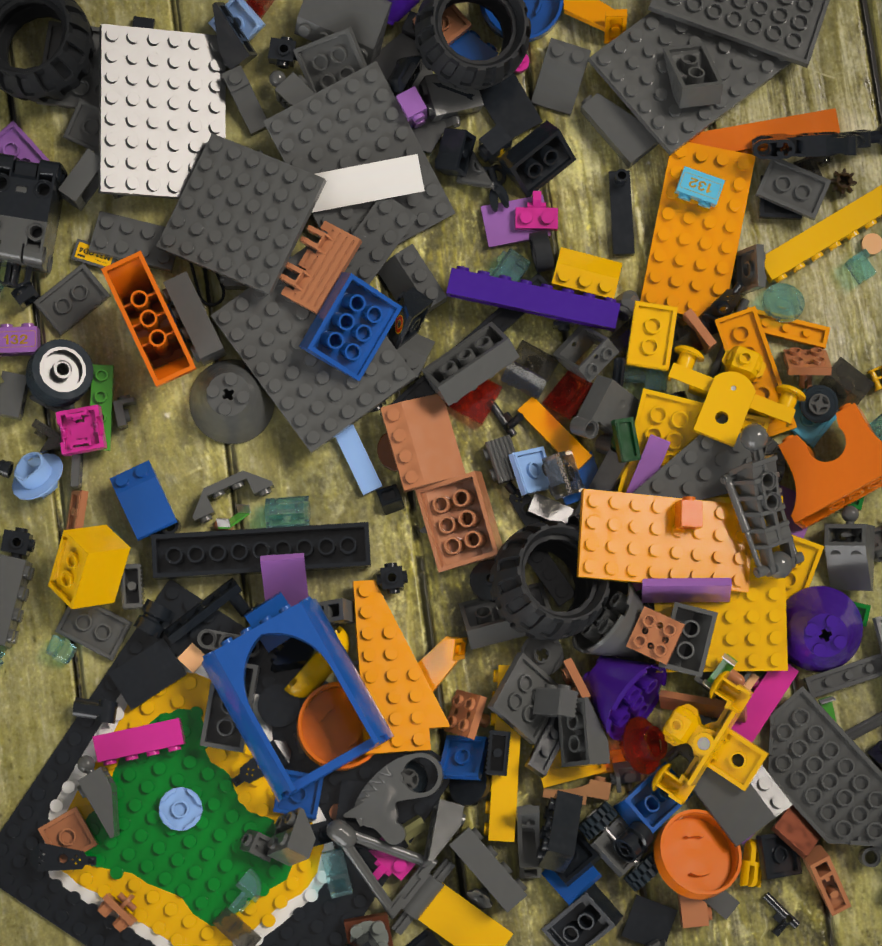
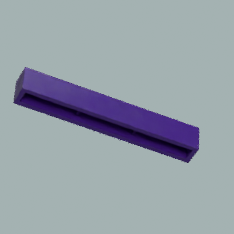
M457 266L456 269L451 268L446 296L612 332L615 331L620 303H616L617 300L604 297V300L597 299L594 294L590 293L578 295L574 294V290L562 288L561 291L554 290L553 286L548 284L536 286L532 285V282L529 280L520 279L519 282L512 281L509 276L499 275V277L490 276L489 272L481 270L474 273L470 272L469 268Z

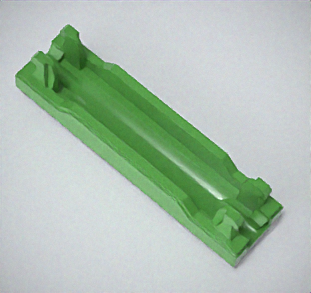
M93 364L94 375L91 383L90 406L97 404L101 406L107 449L104 450L111 451L114 365Z

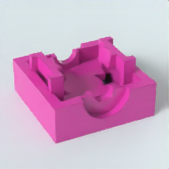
M97 404L56 412L57 424L61 432L60 446L62 455L70 456L107 449L101 406ZM86 415L84 422H76V420L82 419V416ZM89 444L87 446L76 447L78 445Z

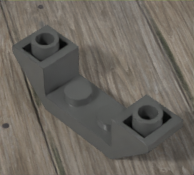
M238 472L203 488L193 514V519L196 523L200 521L201 524L212 520V516L216 513L209 498L218 499L225 495L224 491L231 488L233 491L245 486L244 482L248 481L253 494L260 497L270 494L274 485L272 481L249 472Z

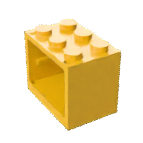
M107 525L63 530L48 586L71 609L114 603L131 547Z

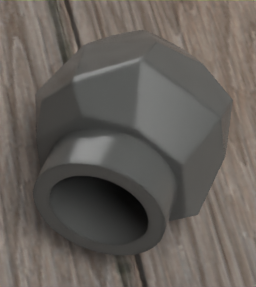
M627 290L616 297V303H620L617 319L621 321H628L629 318L633 317L635 301H640L637 293L632 290Z

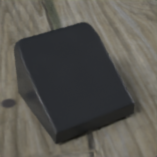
M397 484L376 490L385 515L405 508Z

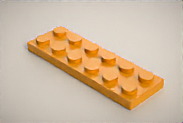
M753 306L714 320L724 351L735 346H742L758 352L762 356L763 362L766 365L763 376L751 383L755 388L756 395L778 403L781 394L775 388L781 385L782 382L756 307ZM771 416L768 417L770 419L767 430L769 437L797 428L794 416L789 427H786L787 423Z

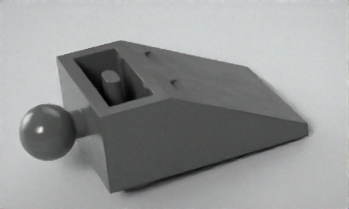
M276 70L269 76L270 84L276 87V99L285 109L315 94L307 86L308 82L302 75L297 76L292 72L286 78L282 71Z
M846 506L842 510V518L846 521V524H825L824 548L829 583L831 588L837 590L873 591L875 526L854 524L859 517V511L854 506Z
M88 755L82 756L78 760L77 766L81 772L87 775L77 780L79 783L77 789L83 798L86 797L89 800L109 837L115 838L120 835L117 785L106 767H99L94 770V759Z

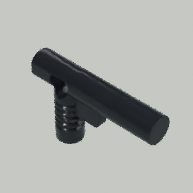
M491 399L486 404L506 433L511 438L517 434L514 427L524 420L523 414L518 413L514 417L509 412L503 414L494 399Z
M767 892L763 899L776 911L773 918L778 922L776 928L771 932L778 937L789 924L794 929L797 928L800 922ZM787 915L792 918L790 922H786Z

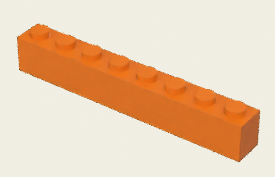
M836 108L703 131L689 142L753 155L752 139L759 135H795L814 132L839 133L840 128ZM767 143L758 146L760 151H765L768 148ZM783 143V147H781V148H782V149H785L786 145H788V144H787V143Z

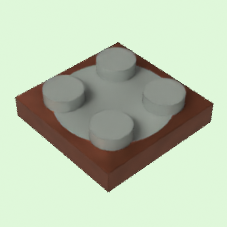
M387 912L344 919L348 944L369 931L379 946H393Z

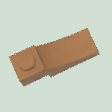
M594 776V780L589 779L588 783L583 786L559 791L583 796L582 805H586L587 797L609 800L612 783L607 782L606 777ZM543 788L541 797H554L557 790Z

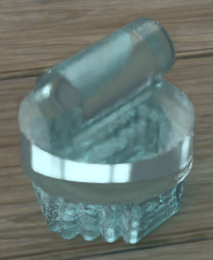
M52 635L46 653L51 655L53 660L68 664L74 657L77 648L65 637L61 639L57 635Z

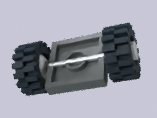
M605 801L579 824L578 829L589 841L601 831V834L590 846L619 878L633 867L623 879L636 892L658 873L654 853H649L639 861L649 850L647 848L632 863L622 860L616 854L613 842L624 833L628 825L620 816L614 820L618 813Z

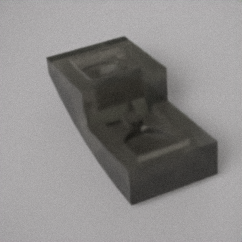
M228 906L212 922L236 946H255L262 939L257 932L248 926Z

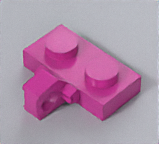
M533 191L532 202H527V207H515V230L557 231L558 208H546V203H541V191Z
M369 850L377 858L374 864L378 868L373 872L377 880L384 873L388 877L393 873L402 881L416 865L378 850Z

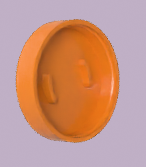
M339 681L327 683L314 690L304 701L297 718L299 743L306 755L320 766L325 765L364 742L362 722ZM363 754L336 771L357 768L370 760L374 754Z
M690 809L676 814L660 828L654 842V860L660 876L671 889L684 897L697 900L715 897L729 888L739 875L742 864L740 845L734 846L708 811Z

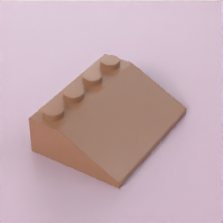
M438 394L380 407L404 493L466 474L446 404Z
M472 471L415 490L438 573L485 561L496 556L503 544L482 472Z

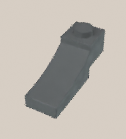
M241 65L223 73L222 78L251 136L265 130L266 127L263 121L267 118Z

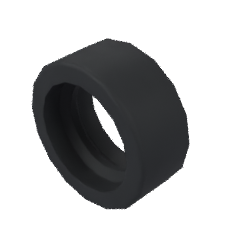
M542 230L529 233L531 254L537 273L554 270L553 253L547 231Z

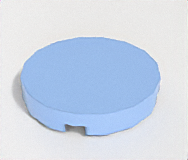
M185 787L169 790L161 798L159 804L161 820L167 827L177 831L189 830L194 827L201 819L203 812L202 801L198 794L192 789Z

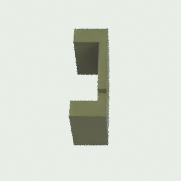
M416 815L402 824L407 833L405 841L411 851L424 855L427 836L412 845L409 843V840L425 830H429L423 819Z

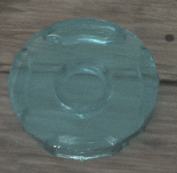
M786 283L771 285L766 289L762 298L763 310L769 317L776 318L775 320L778 322L789 323L795 321L802 314L805 306L802 293L794 286Z

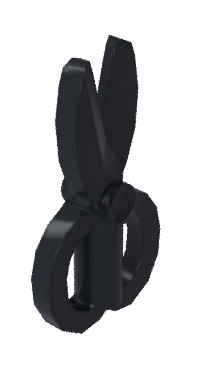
M497 164L491 167H483L495 186L494 189H490L489 193L492 210L494 212L498 211V197L503 206L508 208L509 197L502 186L506 182V171L501 165ZM496 170L502 175L500 181H498Z

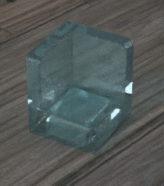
M866 248L845 263V266L859 285L876 274V270L868 260L870 254Z

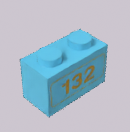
M684 166L674 193L678 194L679 199L688 202L692 199L698 201L699 206L710 209L711 206L715 207L717 205L725 180Z

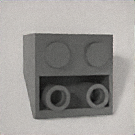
M300 807L279 816L275 823L276 830L274 836L271 837L268 843L269 851L267 856L287 866H292L309 859L316 838L304 809Z

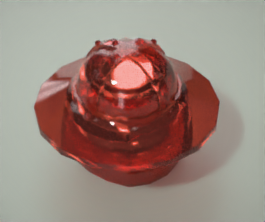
M636 716L629 719L624 728L623 739L619 744L621 754L639 774L649 775L655 772L659 766L660 759L665 757L667 742L663 732L658 727L653 726L646 718Z

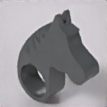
M414 753L395 759L375 774L361 791L354 808L346 812L343 817L356 818L360 827L364 825L374 828L389 844L397 845L405 840L407 833L405 827L398 822L397 802L434 794L442 785L444 778L441 763L437 758L428 753ZM418 757L427 758L432 761L438 771V779L435 786L427 792H416L407 783H404L402 774L405 772L406 766L410 761Z

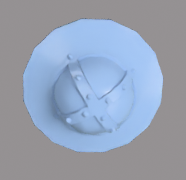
M31 452L21 457L14 470L12 483L14 495L20 500H32L39 497L44 499V497L58 488V480L63 471L61 458L55 454H40L39 452Z

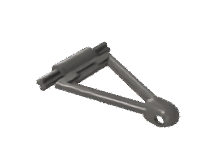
M340 819L331 821L327 826L326 832L329 838L342 847L391 920L394 919L401 909L404 910L391 926L400 935L403 934L413 919L418 920L445 886L442 882L455 867L450 860L445 858L434 873L431 874V870L438 862L436 859L428 867L424 868L422 867L424 858L422 854L355 831L353 827ZM356 843L420 865L392 901L354 847Z

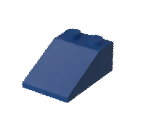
M149 460L110 478L115 493L138 541L177 523L162 485Z
M666 761L613 806L628 825L633 821H639L654 833L682 806L668 797L669 794L659 787L656 791L652 790L653 778L657 771L667 764ZM671 768L669 772L677 776V774Z

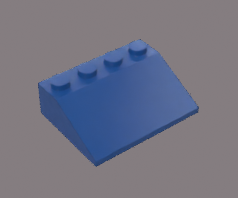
M342 272L299 347L344 374L360 381L403 307L354 274Z

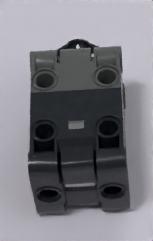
M0 153V270L1 266L6 267L4 282L0 280V283L4 287L18 289L30 284L33 271L51 273L63 197L58 189L68 176L60 162L40 160V163L21 161L15 155ZM21 269L26 270L24 282L19 283Z

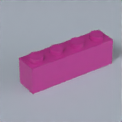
M789 664L788 671H765L763 676L759 677L752 687V692L754 693L746 704V723L736 721L731 729L753 742L799 671Z
M181 718L92 736L97 762H103L104 766L116 764V759L125 757V761L139 759L138 754L146 753L147 757L160 754L159 750L168 748V752L181 750V745L186 744Z

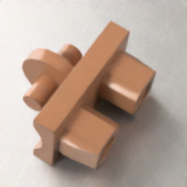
M121 892L117 896L122 902L121 904L108 893L102 898L104 901L97 911L106 918L114 910L119 917L112 925L119 932L126 929L129 925H134L137 919L125 907L127 906L132 912L137 908L131 902L135 896L131 894L127 898Z

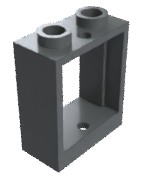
M87 149L58 189L63 199L80 211L83 210L99 188L98 150L93 152Z
M580 325L553 355L564 368L590 383L619 351L607 337L587 326ZM593 344L598 345L579 366L575 364Z

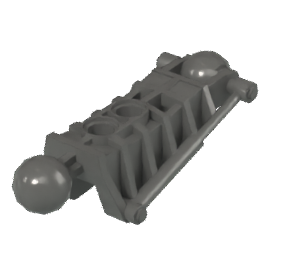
M752 423L745 426L740 434L741 443L746 449L750 450L752 461L726 472L720 477V482L726 486L742 533L746 536L756 564V568L753 570L755 577L772 576L780 579L788 576L791 570L796 567V564L803 562L804 555L796 550L789 527L790 522L785 515L784 509L786 507L782 503L780 494L782 493V488L779 487L778 477L780 476L776 465L778 457L775 454L764 457L763 448L768 441V433L763 426ZM779 545L780 551L772 552V548Z

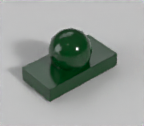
M628 417L612 420L613 436L611 438V445L617 451L619 463L641 460L634 418Z

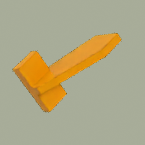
M563 0L564 14L604 31V44L610 43L626 31L627 9H613L600 0Z
M446 636L418 662L433 693L457 662L465 659L467 637Z

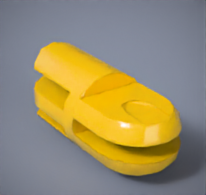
M750 839L746 841L744 846L739 885L760 888L762 875L756 839Z

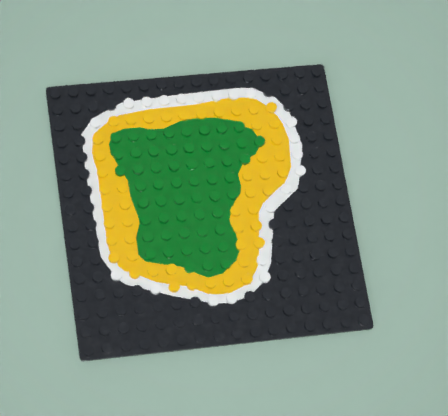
M169 580L154 601L172 611L168 621L162 623L163 630L202 601L201 598L173 580ZM216 610L173 644L164 631H162L159 638H156L136 628L89 698L90 700L97 701L101 699L118 702L115 724L99 722L91 718L77 717L1 830L0 888L86 946H344L347 942L344 919L364 916L376 896L342 847L333 846V842L313 847L309 859L292 866H287L271 858L270 862H267L249 852L240 850L241 839L248 829L258 831L271 838L276 830V820L284 814L273 812L275 795L264 776L251 783L244 781L237 787L234 785L232 779L238 776L240 768L253 758L247 745L245 753L200 746L211 680L203 666L201 665L193 674L180 662L187 675L134 710L130 709L108 674L162 638L166 640L177 658L191 643H194L206 655L212 650L204 649L198 644L197 636L202 630L211 629L241 635L240 632L246 628L219 610ZM210 633L205 634L202 638L203 644L210 645L213 642V635ZM259 640L258 642L261 645L260 653L254 658H249L247 663L260 666L253 712L270 742L272 740L284 741L292 750L290 762L284 768L311 773L321 766L312 761L303 751L297 736V719L286 727H274L262 720L258 712L260 694L273 684L288 685L302 668L278 672L270 671L272 665L270 659L278 649L274 648L268 652ZM255 645V647L253 648V650H252L251 653H254V652H255V650H256V645ZM307 697L300 698L301 707ZM181 718L186 744L181 745V750L168 752V748L159 750L160 754L147 757L146 753L138 754L139 759L125 761V757L116 759V764L104 766L103 762H97L92 736ZM432 750L374 754L370 760L357 768L333 771L324 777L316 820L308 818L310 825L330 819L333 821L329 815V810L332 805L339 802L341 779L369 782L384 766L395 759L409 754L428 753L437 758L439 762H441L442 757ZM88 755L94 759V770L99 767H106L117 785L120 835L115 838L109 837L89 800L86 797L83 798L77 789V786H79L77 780L87 775L81 772L77 766L78 760L82 756ZM418 757L413 759L412 761L422 765L427 773L428 782L426 789L423 791L427 792L437 782V768L427 758ZM443 779L440 788L432 795L397 802L398 822L404 824L416 815H419L425 822L432 811L433 805L440 799L449 785L450 779ZM178 787L192 789L200 797L203 806L202 816L198 823L189 830L184 831L170 829L159 816L161 798L169 790ZM77 806L99 844L85 852L86 856L97 857L96 866L85 865L83 869L37 872L30 862L32 849L39 843H45L38 828ZM405 840L397 844L399 847L408 848ZM356 848L373 873L378 868L374 864L377 858L369 850ZM384 873L378 880L382 887L388 876ZM121 892L127 898L131 894L135 896L131 902L137 908L132 912L127 906L125 907L137 919L134 925H129L126 929L119 932L112 925L119 917L114 910L106 918L97 911L104 901L102 898L108 893L121 904L122 902L117 898Z

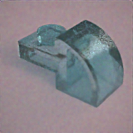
M630 367L628 370H625L624 382L643 383V388L662 393L666 392L667 382L661 370L644 368L643 372L641 368Z
M342 847L322 852L321 857L331 899L353 894Z
M252 868L235 885L242 892L228 908L234 914L238 910L242 913L250 904L247 901L248 898H251L256 903L261 896L262 881L258 873Z

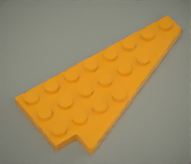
M353 581L359 675L394 735L393 738L366 752L365 755L430 751L429 729L449 728V722L376 581ZM363 726V740L365 742L370 739V736Z

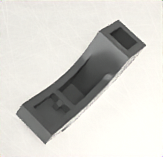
M518 806L516 823L519 879L541 878L542 868L538 867L539 859L536 858L537 849L540 845L539 806Z

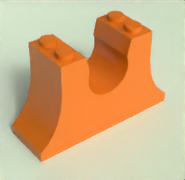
M138 251L102 268V273L155 386L158 388L196 370L194 360L142 252Z
M847 403L839 408L840 411L836 413L838 426L846 438L845 449L837 459L829 462L817 460L815 452L798 435L787 436L782 440L783 443L778 445L791 469L795 481L796 501L791 517L794 523L803 530L882 487V441L875 435L864 413L856 403Z

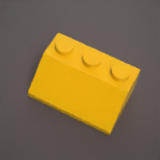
M561 247L551 286L559 291L562 288L574 290V294L583 295V293L594 294L597 299L604 300V297L614 299L622 263Z

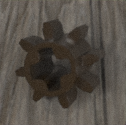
M845 168L840 174L835 171L833 176L836 179H830V184H833L834 187L832 192H840V196H843L845 191L851 194L853 190L850 186L857 184L852 179L854 173H847ZM843 180H845V181L847 182L846 184H842V185L839 183L840 181H843Z

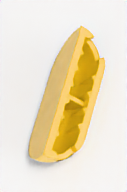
M339 625L335 629V633L348 654L350 639L345 629ZM316 651L284 690L294 697H308L326 681L333 671L322 655Z

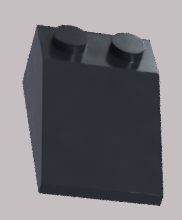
M594 883L541 930L555 946H592L612 930L622 919L623 915Z

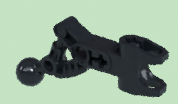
M882 123L874 131L862 129L839 133L814 132L795 135H759L752 139V151L754 156L759 159H787L796 156L818 157L837 154L857 155V148L871 147L872 143H878L882 146ZM783 143H787V144H788V145H786L785 149H782V148H781V147H783ZM760 144H768L767 150H758Z

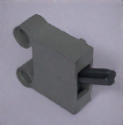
M623 357L614 358L612 379L597 375L589 393L585 396L577 416L570 423L572 434L587 439L595 438L599 429L603 431L604 434L596 439L595 449L598 453L607 455L609 450L613 449L611 445V438L613 436L611 421L633 417L635 422L640 402L639 399L623 388L626 359Z

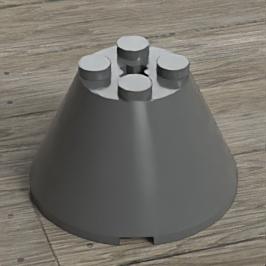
M237 359L222 360L204 369L193 383L189 397L191 416L200 431L214 441L227 444H241L261 434L271 421L275 405L245 362Z
M611 581L608 587L610 594L600 615L586 629L573 635L572 643L574 648L581 653L626 658L636 661L640 658L641 653L626 647L644 605L632 582Z

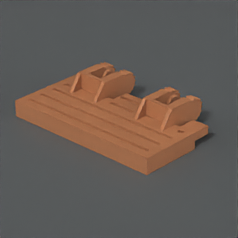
M327 221L323 222L320 227L321 230L311 225H308L306 228L309 233L321 238L318 244L303 236L299 240L316 251L314 253L307 249L298 265L306 270L287 262L286 269L298 274L296 280H293L287 275L281 274L279 278L281 281L294 287V290L285 286L281 295L315 314H318L342 272H345L362 244L361 239Z

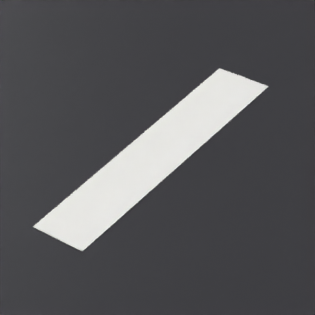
M418 154L316 173L315 175L325 178L327 182L312 213L425 191Z

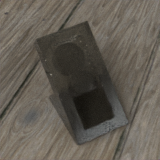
M835 155L806 157L793 162V164L822 176L818 165L824 167L830 164Z
M35 419L31 425L36 429L34 433L44 440L48 437L40 453L61 451V434Z

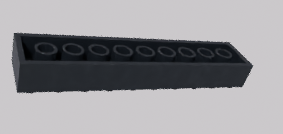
M368 522L151 535L152 567L155 580L262 574L260 556L304 553L306 571L371 567Z

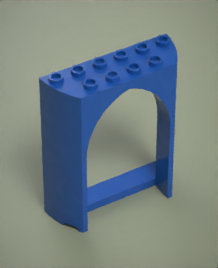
M310 596L292 607L289 604L279 610L280 614L273 618L271 615L259 621V626L255 628L250 626L240 632L241 636L233 640L230 637L220 643V648L204 655L202 662L203 668L278 802L283 801L394 737L317 599H312ZM280 635L292 637L310 645L321 654L331 667L370 736V739L295 782H292L247 698L245 686L247 663L253 648L264 636Z

